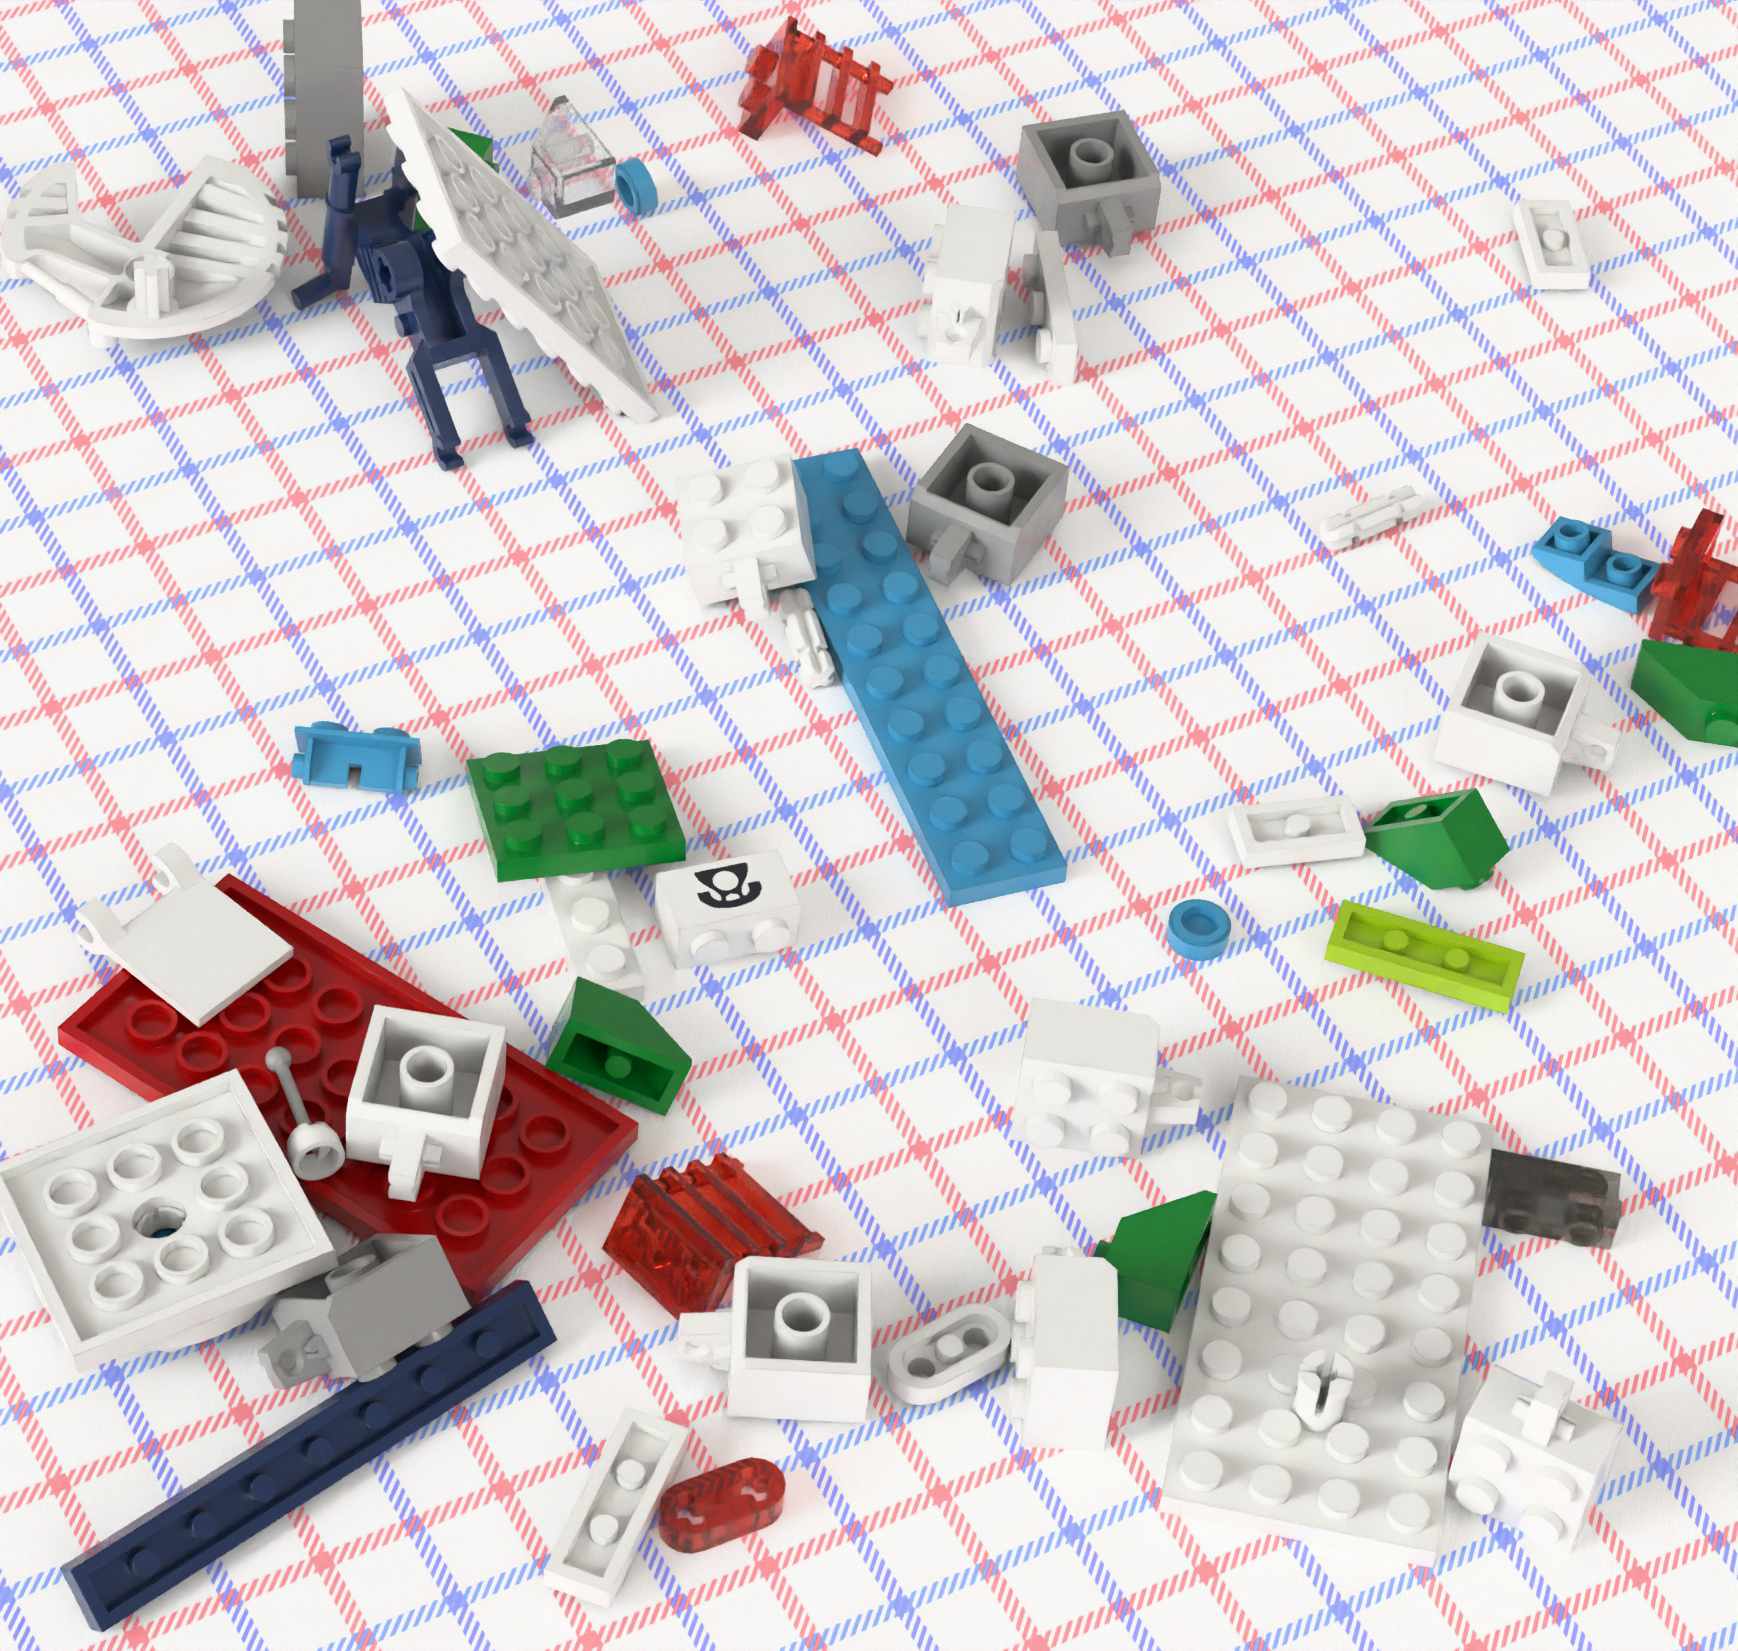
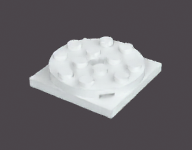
M237 1068L0 1162V1212L30 1272L36 1293L45 1309L49 1312L78 1374L133 1351L175 1352L186 1346L212 1339L238 1325L248 1322L277 1292L339 1267L335 1248ZM161 1229H176V1232L169 1236L150 1238L153 1233Z

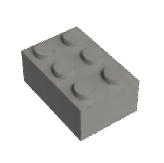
M294 0V19H283V53H294V55H283L284 97H295V99H284L285 140H296V142H285L286 176H297V198H325L329 190L331 166L326 154V141L348 134L352 144L350 146L351 153L358 151L361 156L356 198H364V67L361 0Z

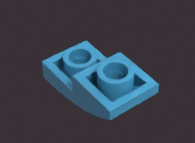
M1560 516L1532 547L1533 557L1566 583L1601 602L1635 615L1642 611L1665 583L1664 564L1640 558L1634 554L1613 550L1611 530L1590 525L1580 520Z

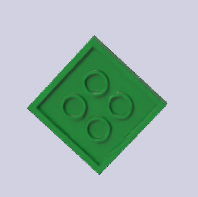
M617 739L608 744L584 747L560 745L552 747L547 751L521 754L497 752L485 758L466 760L468 787L497 883L686 861V839L649 739L638 741Z

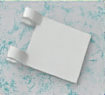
M169 842L152 855V863L162 869L152 877V884L165 896L124 926L121 925L113 911L103 901L94 897L75 911V918L85 925L84 928L76 933V940L92 954L110 956L200 1028L293 956V947L207 881L200 874L188 854L177 844Z

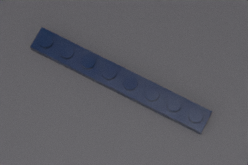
M516 1279L452 1320L453 1330L444 1338L424 1347H415L413 1344L394 1356L397 1364L387 1373L367 1382L356 1380L61 1566L60 1570L90 1629L103 1633L558 1341L529 1280Z

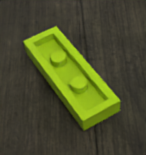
M1343 899L1327 944L1324 960L1507 1014L1526 953Z

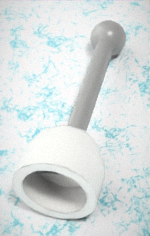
M273 1047L267 1052L265 1063L269 1070L277 1073L298 1125L287 1140V1155L294 1173L301 1179L310 1181L324 1179L334 1174L342 1166L345 1160L344 1148L338 1134L325 1122L318 1121L315 1124H311L289 1069L292 1063L291 1054L284 1047ZM308 1151L313 1152V1154L305 1155Z

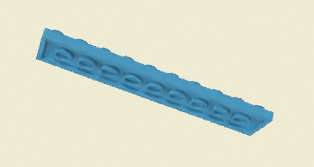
M858 447L793 460L807 497L817 573L815 580L794 585L796 589L804 588L810 594L814 608L811 610L817 614L828 646L825 650L831 655L835 671L948 907H956L1065 882L1068 865Z

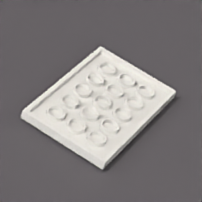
M401 85L384 97L383 102L391 120V123L387 125V131L397 147L404 153L406 161L401 164L402 170L420 194L421 200L416 203L417 209L435 233L437 239L432 242V247L443 265L452 272L459 268L466 274L472 288L483 300L489 301L493 298L497 301L507 319L516 329L520 331L524 328L529 329L546 355L551 359L560 356L566 362L574 378L585 388L592 384L598 390L604 403L615 415L624 412L637 425L649 423L659 415L596 262Z

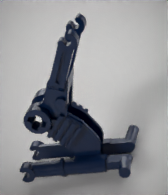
M348 134L327 140L326 154L331 166L329 190L325 197L327 209L321 252L324 273L291 290V297L295 306L301 311L334 292L348 290L350 288L352 266L355 264L356 256L360 269L368 282L373 303L394 305L398 314L394 317L396 331L401 338L408 337L414 349L405 369L432 438V448L439 467L443 471H449L464 466V460L455 449L456 446L461 445V440L435 371L477 357L500 416L507 441L514 449L534 443L533 435L525 427V424L531 422V417L524 408L497 332L476 321L464 288L463 279L467 278L466 274L459 268L454 272L450 271L439 260L432 247V242L437 239L432 228H420L413 231L419 192L410 183L402 170L401 164L406 161L404 153L397 147L395 164L391 169L393 175L391 188L384 190L382 196L355 203L359 169L361 168L360 153L358 151L351 153L350 146L352 144Z

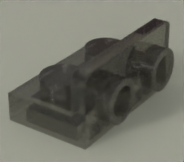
M1492 1149L1482 1226L1502 1229L1512 1234H1528L1569 1242L1579 1247H1595L1610 1250L1622 1214L1623 1203L1619 1200L1621 1173Z

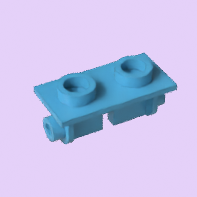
M317 721L312 723L311 727L295 726L294 733L298 752L300 753H294L291 777L303 779V785L347 789L350 767L361 768L359 789L361 791L403 795L405 789H417L419 765H422L420 738L410 737V734L406 731L390 727L376 728L373 730V733L348 731V728L342 724L330 721Z

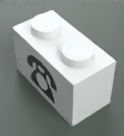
M778 848L656 873L654 917L676 971L696 966H711L724 960L758 953H772L782 948L797 945L801 902Z

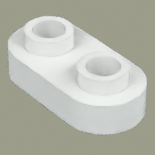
M968 1303L949 1311L900 1338L892 1346L888 1356L886 1379L889 1388L898 1398L915 1405H930L943 1400L995 1371L1003 1365L1008 1357L1011 1341V1326L1008 1319L1002 1312L990 1305ZM978 1344L984 1348L980 1350H974L967 1347L966 1345ZM913 1374H924L928 1378L916 1377Z

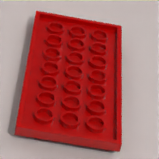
M230 873L214 886L293 947V956L200 1028L125 968L121 969L57 1027L58 1044L148 1102H153L237 1068L293 1171L287 1155V1140L298 1125L277 1073L269 1070L265 1063L266 1054L271 1048L277 1046L286 1048L292 1057L289 1069L311 1124L320 1121L329 1125L338 1134L345 1151V1160L342 1166L334 1174L324 1179L304 1180L294 1173L310 1204L366 1240L377 1233L436 1235L471 1307L482 1301L638 1139L639 1123L558 1073L546 1069L545 1065L506 1042L505 1080L479 1180L424 1171L415 1202L388 1198V1190L391 1185L388 1182L390 1165L346 1158V1111L348 1098L374 1006L380 1005L469 1019ZM308 1151L305 1155L313 1154V1152Z

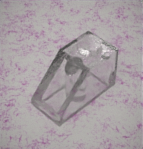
M565 95L555 97L531 145V169L526 173L527 186L533 199L537 202L541 201L554 219L558 220L612 203L615 196L616 159Z

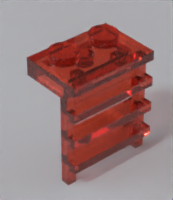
M789 15L766 46L758 44L747 60L744 71L750 76L738 99L737 105L743 109L738 131L757 141L782 108L785 107L877 157L882 151L883 143L868 135L876 92L879 91L888 96L893 89L894 82L880 75L881 65L871 61L865 67L852 60L854 50L844 46L838 52L825 45L826 35L818 30L812 37L797 29L799 20ZM821 60L832 65L824 111L812 105L814 103ZM849 75L860 81L852 126L840 120L842 118Z
M1702 508L1692 528L1686 526L1680 528L1670 553V559H1673L1674 562L1673 564L1664 561L1661 563L1651 587L1650 594L1659 597L1648 638L1659 641L1662 634L1683 641L1682 645L1738 653V610L1723 639L1704 632L1729 582L1738 584V567L1713 557L1724 515Z
M725 1152L715 1154L710 1165H704L699 1159L689 1161L685 1171L681 1173L673 1166L663 1168L659 1178L656 1180H652L646 1173L637 1175L602 1247L604 1252L678 1322L681 1313L715 1312L718 1309L734 1277L736 1262L748 1256L794 1258L820 1250L825 1241L822 1235L817 1231L811 1232L743 1170L745 1165L737 1158L731 1159Z

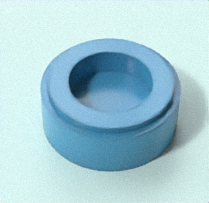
M632 157L616 164L613 170L614 184L622 203L629 212L639 216L657 208V190L643 162L637 157Z
M1203 899L1186 900L1177 904L1170 912L1166 939L1172 950L1186 959L1194 961L1211 960L1220 956L1227 948L1231 931V920L1223 908L1211 901Z

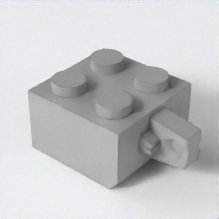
M1125 110L1022 126L1016 178L1043 230L1057 231L1060 245L1097 239L1107 256L1111 258L1130 254L1131 246L1129 243L1133 238V233L1155 230L1161 194L1160 175Z
M966 422L917 483L910 499L905 542L930 552L929 562L931 567L928 569L927 578L945 586H949L967 568L1010 587L1063 517L1070 466Z
M377 1233L338 1256V1268L276 1293L271 1313L281 1332L257 1351L260 1363L264 1367L274 1389L287 1390L320 1375H328L330 1379L342 1377L358 1378L359 1382H367L393 1369L397 1364L394 1356L411 1345L424 1347L447 1336L453 1330L451 1321L470 1310L471 1307L436 1235Z

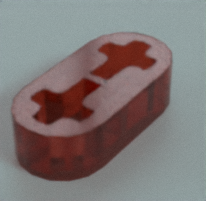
M751 1457L676 1483L668 1488L661 1497L658 1516L660 1538L668 1547L678 1552L692 1554L706 1551L767 1528L775 1523L783 1512L786 1489L783 1472L776 1464L766 1459ZM751 1486L752 1490L757 1494L766 1492L765 1499L757 1501L751 1493L741 1495L742 1488ZM688 1510L693 1517L702 1516V1523L693 1525L687 1517L678 1519V1512Z

